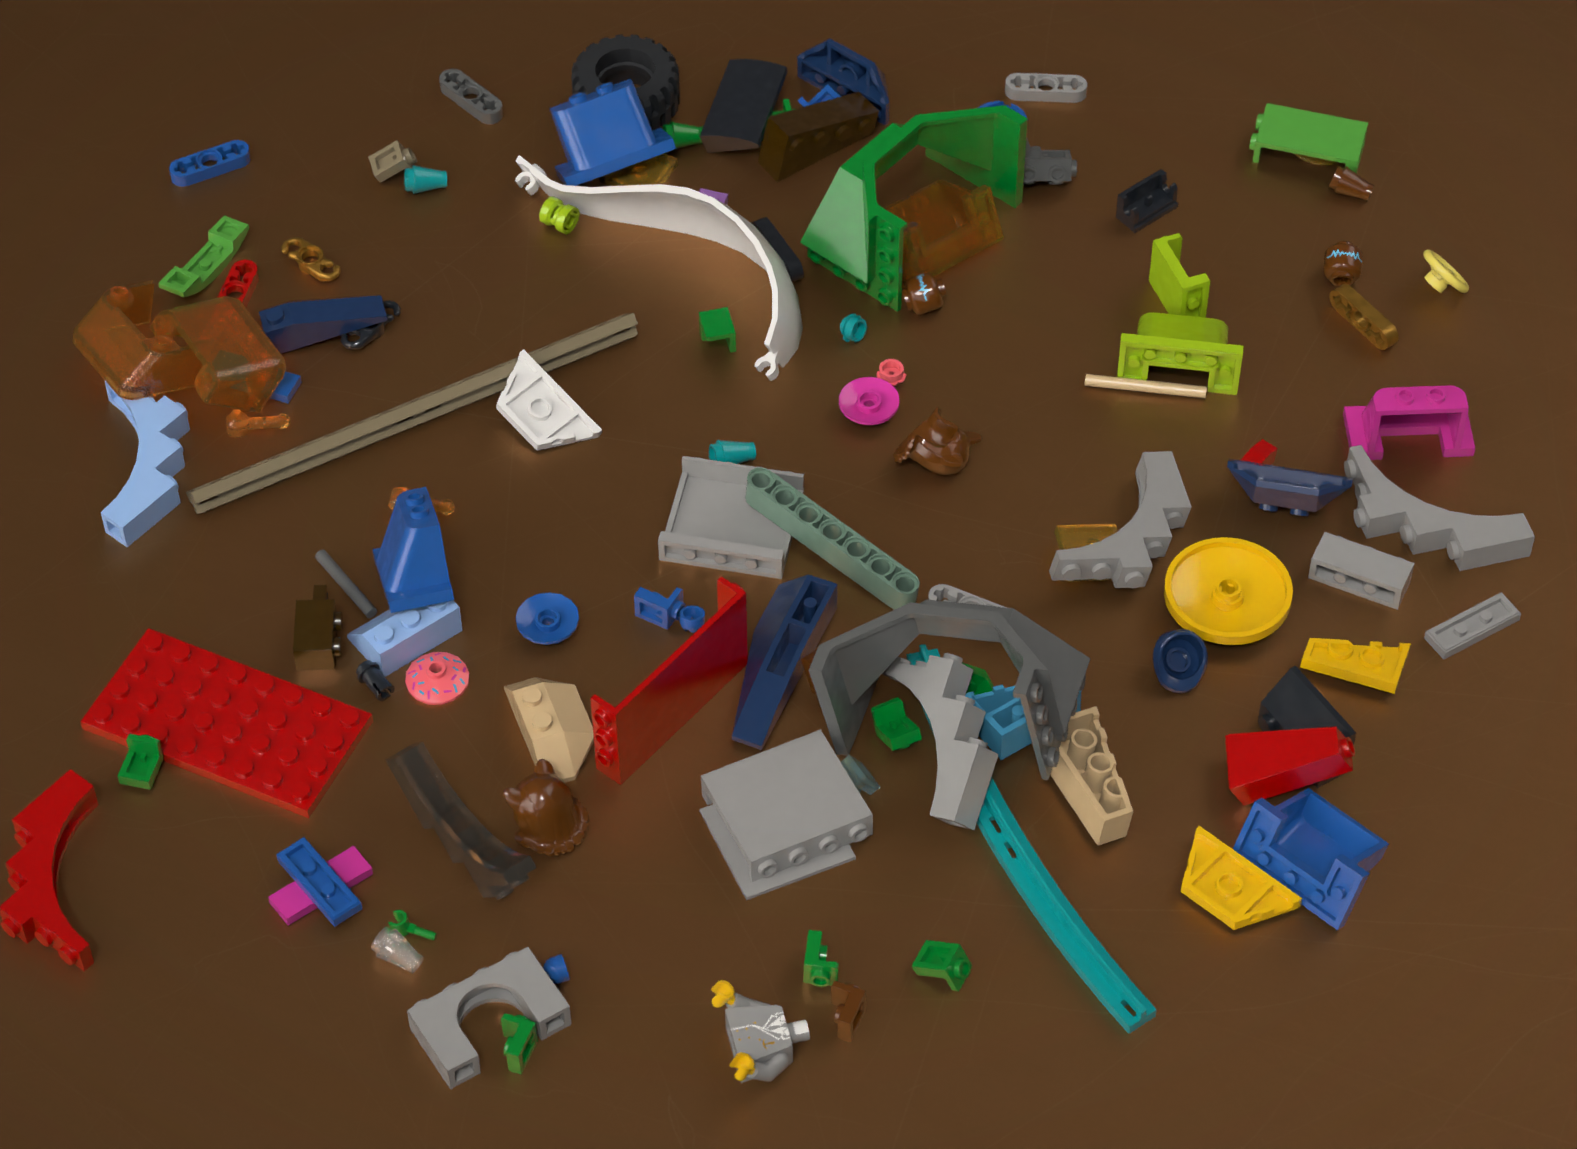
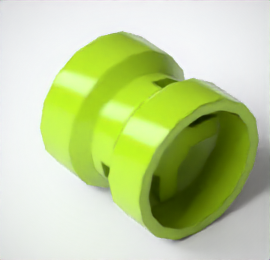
M551 196L542 205L539 220L547 226L554 225L556 230L563 234H569L577 225L580 212L578 208L569 204L564 205L562 200Z

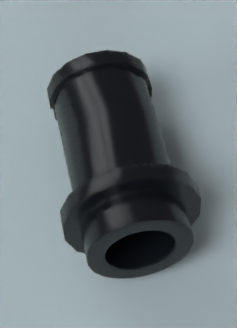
M370 660L364 661L356 669L357 680L360 683H365L377 700H386L391 696L386 689L393 693L394 686L379 671L380 666L378 663Z

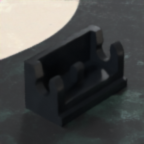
M1162 169L1158 170L1118 194L1116 218L1134 233H1137L1178 208L1177 184L1173 183L1168 188L1166 185L1167 173Z

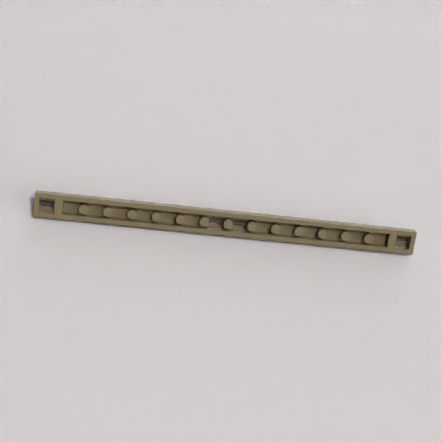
M626 313L531 351L528 354L545 372H549L599 352V350L606 349V347L609 348V346L616 345V343L619 344V342L633 338L638 334L635 327L638 322L634 313ZM628 328V330H626V331H623V332H621V333H618V334H616V335H613V334H615V333H617V332H619V331H622V330ZM518 357L186 491L189 502L193 504L196 514L204 513L206 510L209 511L224 503L227 504L231 500L234 501L238 497L241 498L256 490L263 489V487L266 488L270 484L273 485L277 481L280 482L295 474L298 475L302 471L305 472V470L312 469V467L319 466L320 464L322 465L344 454L347 455V453L354 452V450L361 449V447L368 446V444L371 445L375 441L378 442L403 430L406 431L410 427L413 428V426L427 422V420L430 421V419L444 415V413L447 414L461 408V406L464 407L472 402L474 403L482 398L498 393L505 389L509 375L513 371ZM440 405L439 407H436V408H434V409H432V410H429V411L425 412V410H428V409H430V408H433V407H435V406ZM412 416V418H409V419H407V420H405V421H402V422H400V423H397L398 421H401V420H403V419H406V418ZM214 496H217L216 498H213V499H211V500H208V501L203 502V503L200 504V502H202V501H204V500H207V499H209V498H212V497H214Z

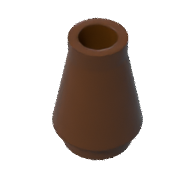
M1338 166L1329 185L1330 188L1335 189L1334 193L1361 198L1366 201L1369 199L1375 186L1347 166L1346 168Z

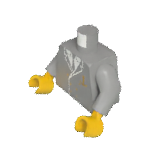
M725 980L718 981L711 988L712 992L717 993L712 999L713 1006L720 1008L726 1004L727 1007L725 1009V1027L734 1056L729 1066L737 1068L735 1078L741 1083L751 1079L772 1081L793 1062L792 1044L810 1040L806 1020L786 1023L781 1006L770 1005L734 992L732 985Z

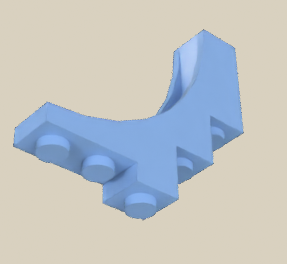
M112 374L105 380L108 399L125 414L138 435L139 445L136 463L129 480L118 496L101 512L105 532L125 547H128L181 503L178 492L179 486L173 476L185 467L183 447L177 440L190 431L187 417L188 411L181 403L174 402L166 396H163L156 402L150 395H144L135 389L129 381H123Z

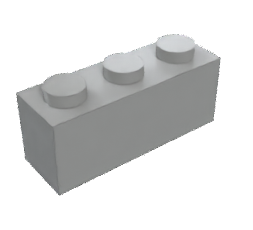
M1324 532L1311 558L1308 578L1398 610L1411 583L1414 563L1347 540L1341 536Z

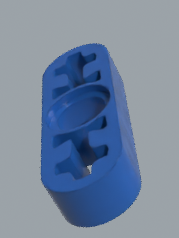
M233 140L177 159L169 166L171 181L176 186L186 187L245 167L251 160L249 146L244 141ZM210 160L217 162L213 166L203 165L206 161Z

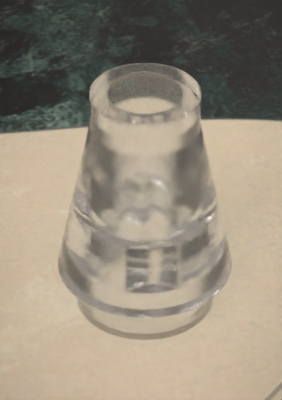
M385 927L376 936L371 946V949L376 952L377 958L404 968L410 973H414L424 959V956L419 954L397 929L391 930Z

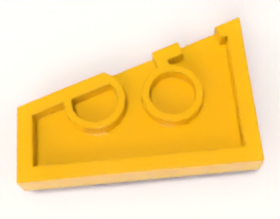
M1309 638L1300 668L1395 694L1411 643H1399V647H1383L1382 642L1370 641L1369 646L1353 645L1349 640Z

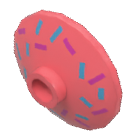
M432 652L420 656L411 663L406 671L405 684L409 694L417 701L428 705H442L454 701L464 693L469 684V671L466 664L458 656L447 652Z

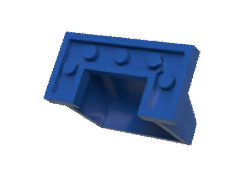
M631 79L615 85L611 82L599 85L593 93L587 95L585 92L574 94L569 97L568 102L549 108L568 161L555 166L557 176L564 185L577 186L676 149L673 138L662 128L652 131Z
M427 487L402 492L396 499L381 548L372 549L391 613L454 600L441 528Z
M1307 788L1277 806H1273L1262 797L1256 800L1233 850L1302 898L1301 905L1336 930H1339L1345 925L1370 874L1369 871L1382 859L1389 843L1313 790Z

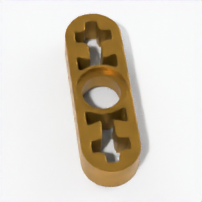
M1343 284L1330 292V302L1334 309L1378 349L1385 350L1398 342L1399 335L1396 327L1350 285Z

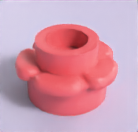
M887 359L880 364L876 377L896 386L904 382L906 373H904V367L900 361Z

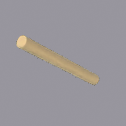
M1086 374L1085 386L1206 398L1207 386Z

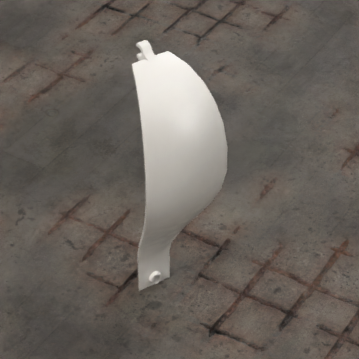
M520 155L517 157L515 162L523 172L516 177L515 182L521 188L526 182H530L525 188L530 195L535 194L540 186L550 197L554 196L562 200L564 205L569 204L578 208L580 214L609 221L681 232L716 241L743 253L765 269L772 288V320L764 342L769 352L759 358L754 366L760 373L765 367L771 366L765 374L770 381L778 376V365L783 368L799 346L803 330L799 299L783 260L752 223L728 205L690 188L663 184L607 187L562 185L550 180L537 164L531 165Z

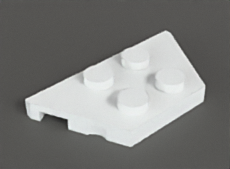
M523 349L519 353L517 363L509 375L504 391H502L498 399L496 409L537 451L598 438L601 435L602 429Z

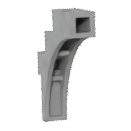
M1362 445L1349 448L1348 459L1344 462V471L1346 477L1353 478L1355 495L1358 500L1357 509L1354 510V521L1358 528H1362L1366 539L1400 532L1403 543L1408 544L1413 555L1447 548L1449 558L1455 561L1459 571L1520 559L1531 555L1535 535L1524 513L1503 516L1471 515L1449 511L1428 504L1403 491L1387 479L1371 462Z
M1172 451L1142 453L1135 471L1139 489V504L1133 518L1118 532L1100 542L1080 548L1056 550L1049 569L1052 581L1112 578L1115 588L1145 587L1153 568L1150 558L1165 556L1172 539L1170 529L1183 528L1192 508Z
M944 653L943 657L930 655L927 663L916 661L915 665H911L909 660L897 657L882 674L901 682L918 698L930 719L936 741L938 767L936 790L930 816L950 825L974 830L999 754L987 749L988 743L977 739L986 711L974 706L975 700L965 696L973 669L962 664L963 658L950 653Z

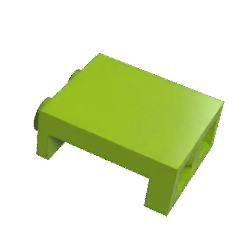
M1180 233L1153 240L1149 282L1168 314L1206 318L1210 279L1206 273L1193 277H1188L1180 264L1183 239Z

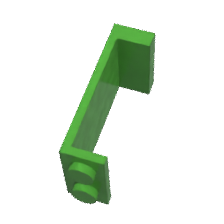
M1267 103L1264 114H1258L1255 130L1258 133L1252 134L1249 150H1254V163H1259L1264 147L1346 163L1345 168L1347 166L1357 173L1365 144L1368 122Z

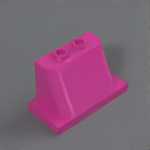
M1456 386L1382 388L1374 394L1367 406H1344L1343 417L1349 448L1362 445L1370 460H1382L1384 451L1381 436L1438 434L1443 457L1474 456L1475 444L1468 416L1469 406L1465 392Z

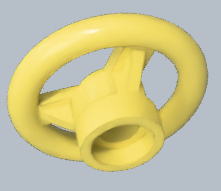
M1430 249L1424 251V258L1431 267V270L1424 278L1434 289L1442 293L1448 287L1447 285L1450 284L1462 293L1469 291L1468 283L1446 260Z

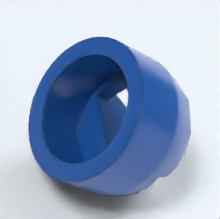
M690 605L680 610V625L683 630H690L691 633H695L704 625L705 611L701 607Z
M562 954L546 960L543 969L554 984L570 980Z

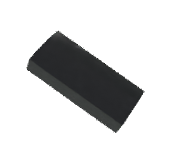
M754 59L729 60L700 134L707 153L760 147L768 117L773 113L788 73L787 67Z

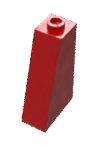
M1337 727L1225 735L1229 790L1244 806L1254 803L1261 797L1267 799L1353 771L1352 757L1355 756L1353 742L1349 737H1345Z

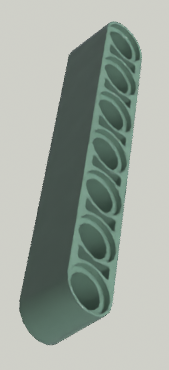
M759 467L754 468L748 473L745 499L752 508L893 610L910 602H917L920 581L914 573L772 471Z

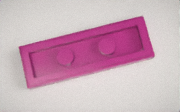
M355 846L327 861V864L349 889L373 875L372 867ZM295 881L269 896L270 904L287 925L292 924L318 908Z

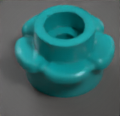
M855 313L845 317L840 324V332L846 342L862 340L867 331L866 321Z

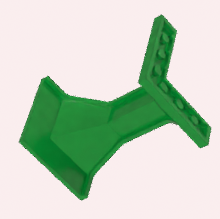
M1002 105L918 114L906 124H890L837 171L800 241L801 244L807 247V257L814 263L827 268L837 277L853 284L858 290L874 297L881 304L898 312L901 310L903 234L908 223L877 203L875 181L915 146L920 145L926 147L925 156L1016 208L1022 203L1028 118Z

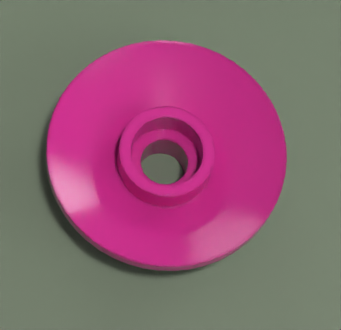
M863 377L855 379L843 387L839 394V407L845 417L855 423L876 425L886 422L896 414L900 399L897 390L889 382L875 377Z

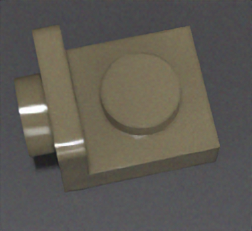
M398 140L369 156L374 177L380 183L405 168H412V165L417 163V158L409 147L405 149Z

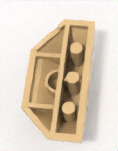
M534 677L504 686L505 693L535 766L538 760L545 759L553 766L556 776L565 783L576 780L580 767L594 742L593 726L575 684Z

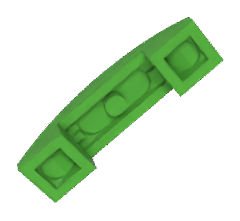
M224 215L208 231L209 241L183 268L174 266L158 283L159 288L182 297H189L206 288L220 275L235 256L248 233L249 225Z

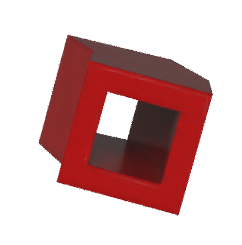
M1261 439L1250 448L1241 460L1271 465L1275 461L1278 448Z

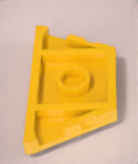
M1201 826L1196 828L1181 886V892L1233 930L1296 910L1301 906L1302 898Z

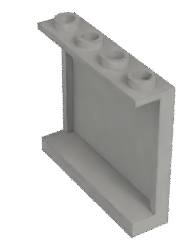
M682 456L681 478L666 529L660 532L658 539L659 560L782 579L793 537L752 508L745 499L748 473L754 468H759V466L754 467L700 457ZM768 469L804 494V474Z
M821 730L701 775L702 796L707 805L714 804L748 863L751 882L761 878H769L779 871L792 866L802 865L807 860L822 854H830L837 848L853 842H860L873 835V814Z

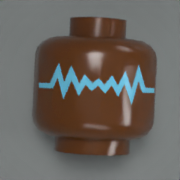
M1340 241L1326 250L1324 276L1333 285H1352L1360 279L1362 275L1363 253L1358 247L1349 241Z
M931 272L907 279L905 288H902L908 311L913 310L917 315H923L940 309L943 306L942 297L947 296L943 280H936Z

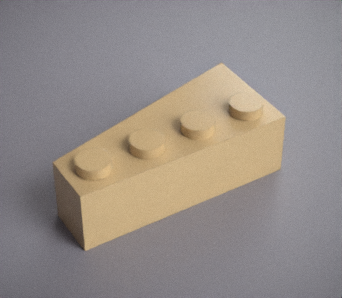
M1097 706L1076 712L1074 716L1070 717L1067 739L1065 742H1061L1059 762L1057 767L1052 768L1050 775L1097 846L1127 836L1133 809L1122 777L1118 776L1116 770L1117 763L1114 754H1111L1107 745L1108 737L1104 727L1101 728Z

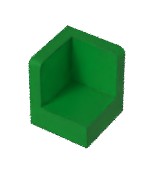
M728 307L699 312L701 340L715 341L726 339L730 353L736 352V332Z

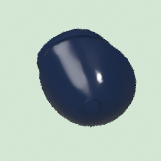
M1179 629L1168 631L1159 637L1153 651V664L1160 684L1165 689L1175 693L1189 692L1198 685L1208 665V653L1204 641L1197 634L1190 630Z

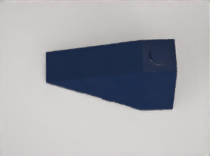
M381 295L289 301L259 312L264 335L274 356L388 320Z

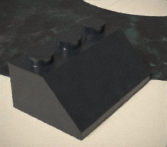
M1296 665L1287 671L1260 703L1258 724L1262 731L1337 727L1345 737H1349L1352 740L1353 745L1355 743L1357 732ZM1341 775L1314 783V785L1318 789Z

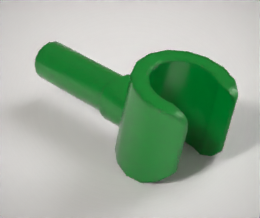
M395 910L393 912L395 920L399 923L388 922L396 937H404L410 933L435 941L436 932L410 923L407 914L403 910Z

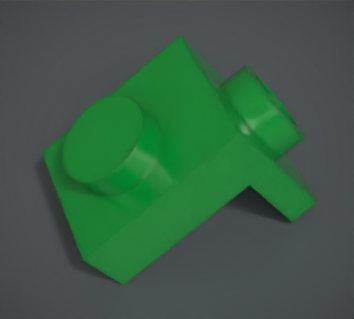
M899 697L871 708L876 736L892 751L905 749L911 743L922 739L920 728L906 716L903 701Z
M129 734L126 739L129 751L117 776L119 784L151 790L164 760L160 741L149 735Z

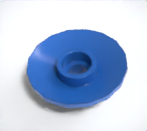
M551 592L536 594L526 599L519 606L515 617L517 629L521 635L533 643L543 645L556 644L569 638L576 631L579 623L578 608L572 600L562 594Z

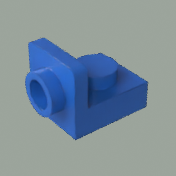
M642 587L634 595L635 616L667 630L675 620L680 619V610L686 607V604L683 602V589L676 587L668 599L657 592H651Z

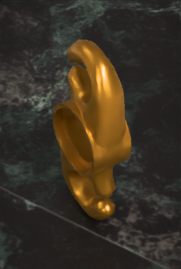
M292 237L284 241L281 246V252L283 254L288 253V257L298 263L299 269L303 273L310 274L321 282L333 281L341 272L340 266L335 265L333 267V261L324 256L323 250L319 246L312 245L303 238ZM290 246L300 247L297 251L288 253ZM315 256L318 258L317 261L312 263H307L303 261L306 257ZM333 267L332 273L322 272L324 268Z

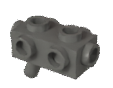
M1026 137L1023 185H1032L1036 181H1047V183L1052 185H1060L1064 181H1071V177L1077 176V160H1072L1070 150H1041L1039 146L1030 147Z

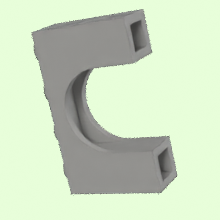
M529 947L518 952L509 953L498 963L479 969L473 976L459 983L450 984L439 994L429 999L420 1000L407 1010L411 1031L450 1089L481 1073L479 1056L460 1028L465 1016L475 1007L489 1002H503L516 1007L525 1017L535 1022L537 1035L541 1041L571 1025L570 1006Z

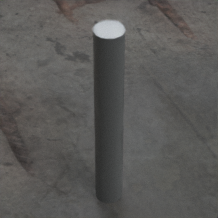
M325 550L318 551L315 555L316 560L367 618L374 617L377 613L374 605Z

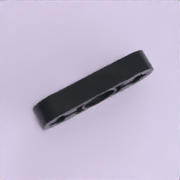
M763 217L751 222L781 257L792 283L803 279L804 270L799 258L767 217Z

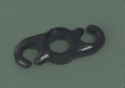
M391 300L383 301L385 309H393L395 316L401 314V308L396 302ZM391 314L387 315L388 320L378 323V326L375 328H362L349 332L348 334L351 336L357 335L360 337L357 341L350 342L348 341L347 334L341 335L342 345L350 350L364 348L374 339H378L384 334L385 326L394 320V316Z

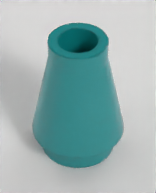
M412 165V168H405V190L412 191L415 194L438 188H446L447 172Z
M717 440L715 444L709 445V460L741 464L756 459V447L753 442Z

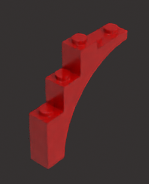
M70 769L12 819L16 831L14 837L23 848L5 863L9 874L7 880L16 892L0 905V915L2 918L1 926L12 938L18 936L27 944L36 937L45 947L51 945L55 948L59 956L68 965L72 966L75 964L85 972L94 964L90 945L71 927L62 913L58 902L57 883L60 864L68 843L81 823L99 804L94 786Z

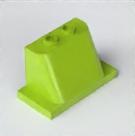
M1150 312L1140 317L1137 334H1121L1117 377L1147 380L1149 366L1209 372L1207 392L1237 395L1244 346L1228 344V326L1219 319Z

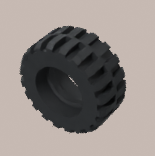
M623 34L615 35V38L611 39L608 37L602 38L597 44L592 43L586 48V51H582L576 58L571 75L572 95L585 92L587 95L595 92L596 87L610 82L615 85L631 79L634 84L640 85V87L636 88L652 131L664 124H668L671 118L675 116L680 104L679 68L675 57L669 51L667 52V48L662 44H655L653 39L647 37L641 39L639 35L631 34V37H623Z

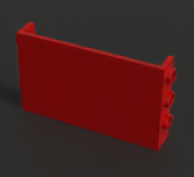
M722 576L717 580L718 611L616 707L596 694L590 698L596 769L619 785H622L747 665L746 592L737 583H731Z

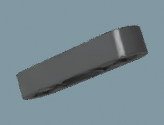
M447 69L440 74L441 92L484 124H495L503 118L501 100L462 71ZM467 94L478 95V97L474 99L464 98V96H466Z

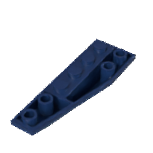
M808 574L778 585L753 632L732 732V740L760 750L763 749L804 672L801 659L816 649L837 609L838 584Z

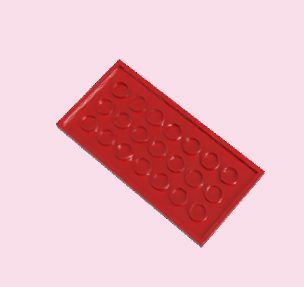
M148 628L80 722L83 730L128 747L126 739L129 734L149 735L160 741L164 762L310 818L373 723L372 713Z

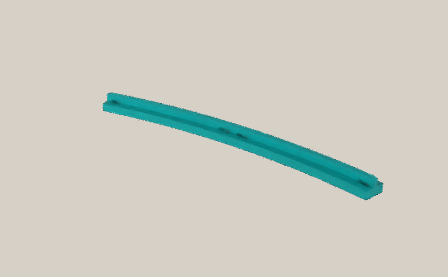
M926 644L919 645V652L906 654V660H909L911 665H915L916 661L927 663L930 655L940 657L937 648L928 650ZM923 708V711H924L925 716H926V718H927L928 724H929V726H930V728H931V731H932V733H933L932 726H931V723H930V719L928 718V716H927V714H926V712H925V710H924V708ZM991 777L977 820L979 829L1007 876L1053 943L1099 1001L1126 1032L1130 1034L1156 1017L1157 1009L1109 955L1062 893L1024 835ZM992 820H996L1001 832L997 833L991 823ZM1011 847L1016 854L1015 858H1012L1008 851ZM1129 1004L1136 1012V1015L1133 1017L1124 1006Z

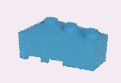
M1003 685L994 686L993 691L977 695H974L973 692H968L965 695L975 700L974 706L986 711L979 737L988 743L989 748L993 752L999 754L1000 760L1032 743L1021 699L1014 698L1013 696L1015 686L1004 688ZM1079 691L1077 697L1076 712L1081 711V691Z

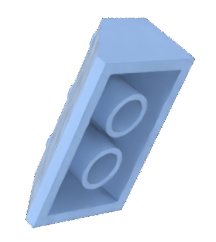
M452 600L391 613L389 609L348 633L347 638L367 660L378 663L380 666L379 671L386 677L461 632L460 607Z

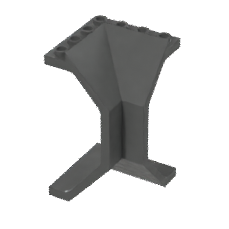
M927 599L921 603L910 602L818 646L809 668V673L837 755L849 756L879 676L919 634L1001 642L1019 672L1013 696L1014 698L1021 699L1043 780H1048L1052 768L1058 765L1059 747L1061 742H1065L1067 739L1068 723L1070 717L1076 713L1077 697L1079 691L1084 689L1085 674L1091 659L1014 608Z

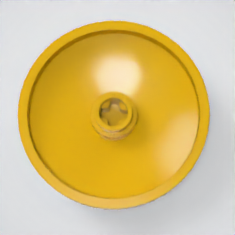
M1229 537L1202 540L1182 550L1171 562L1166 573L1164 585L1165 603L1174 620L1182 628L1194 632L1201 639L1223 645L1248 644L1271 635L1286 620L1293 596V585L1289 572L1273 553L1256 543Z

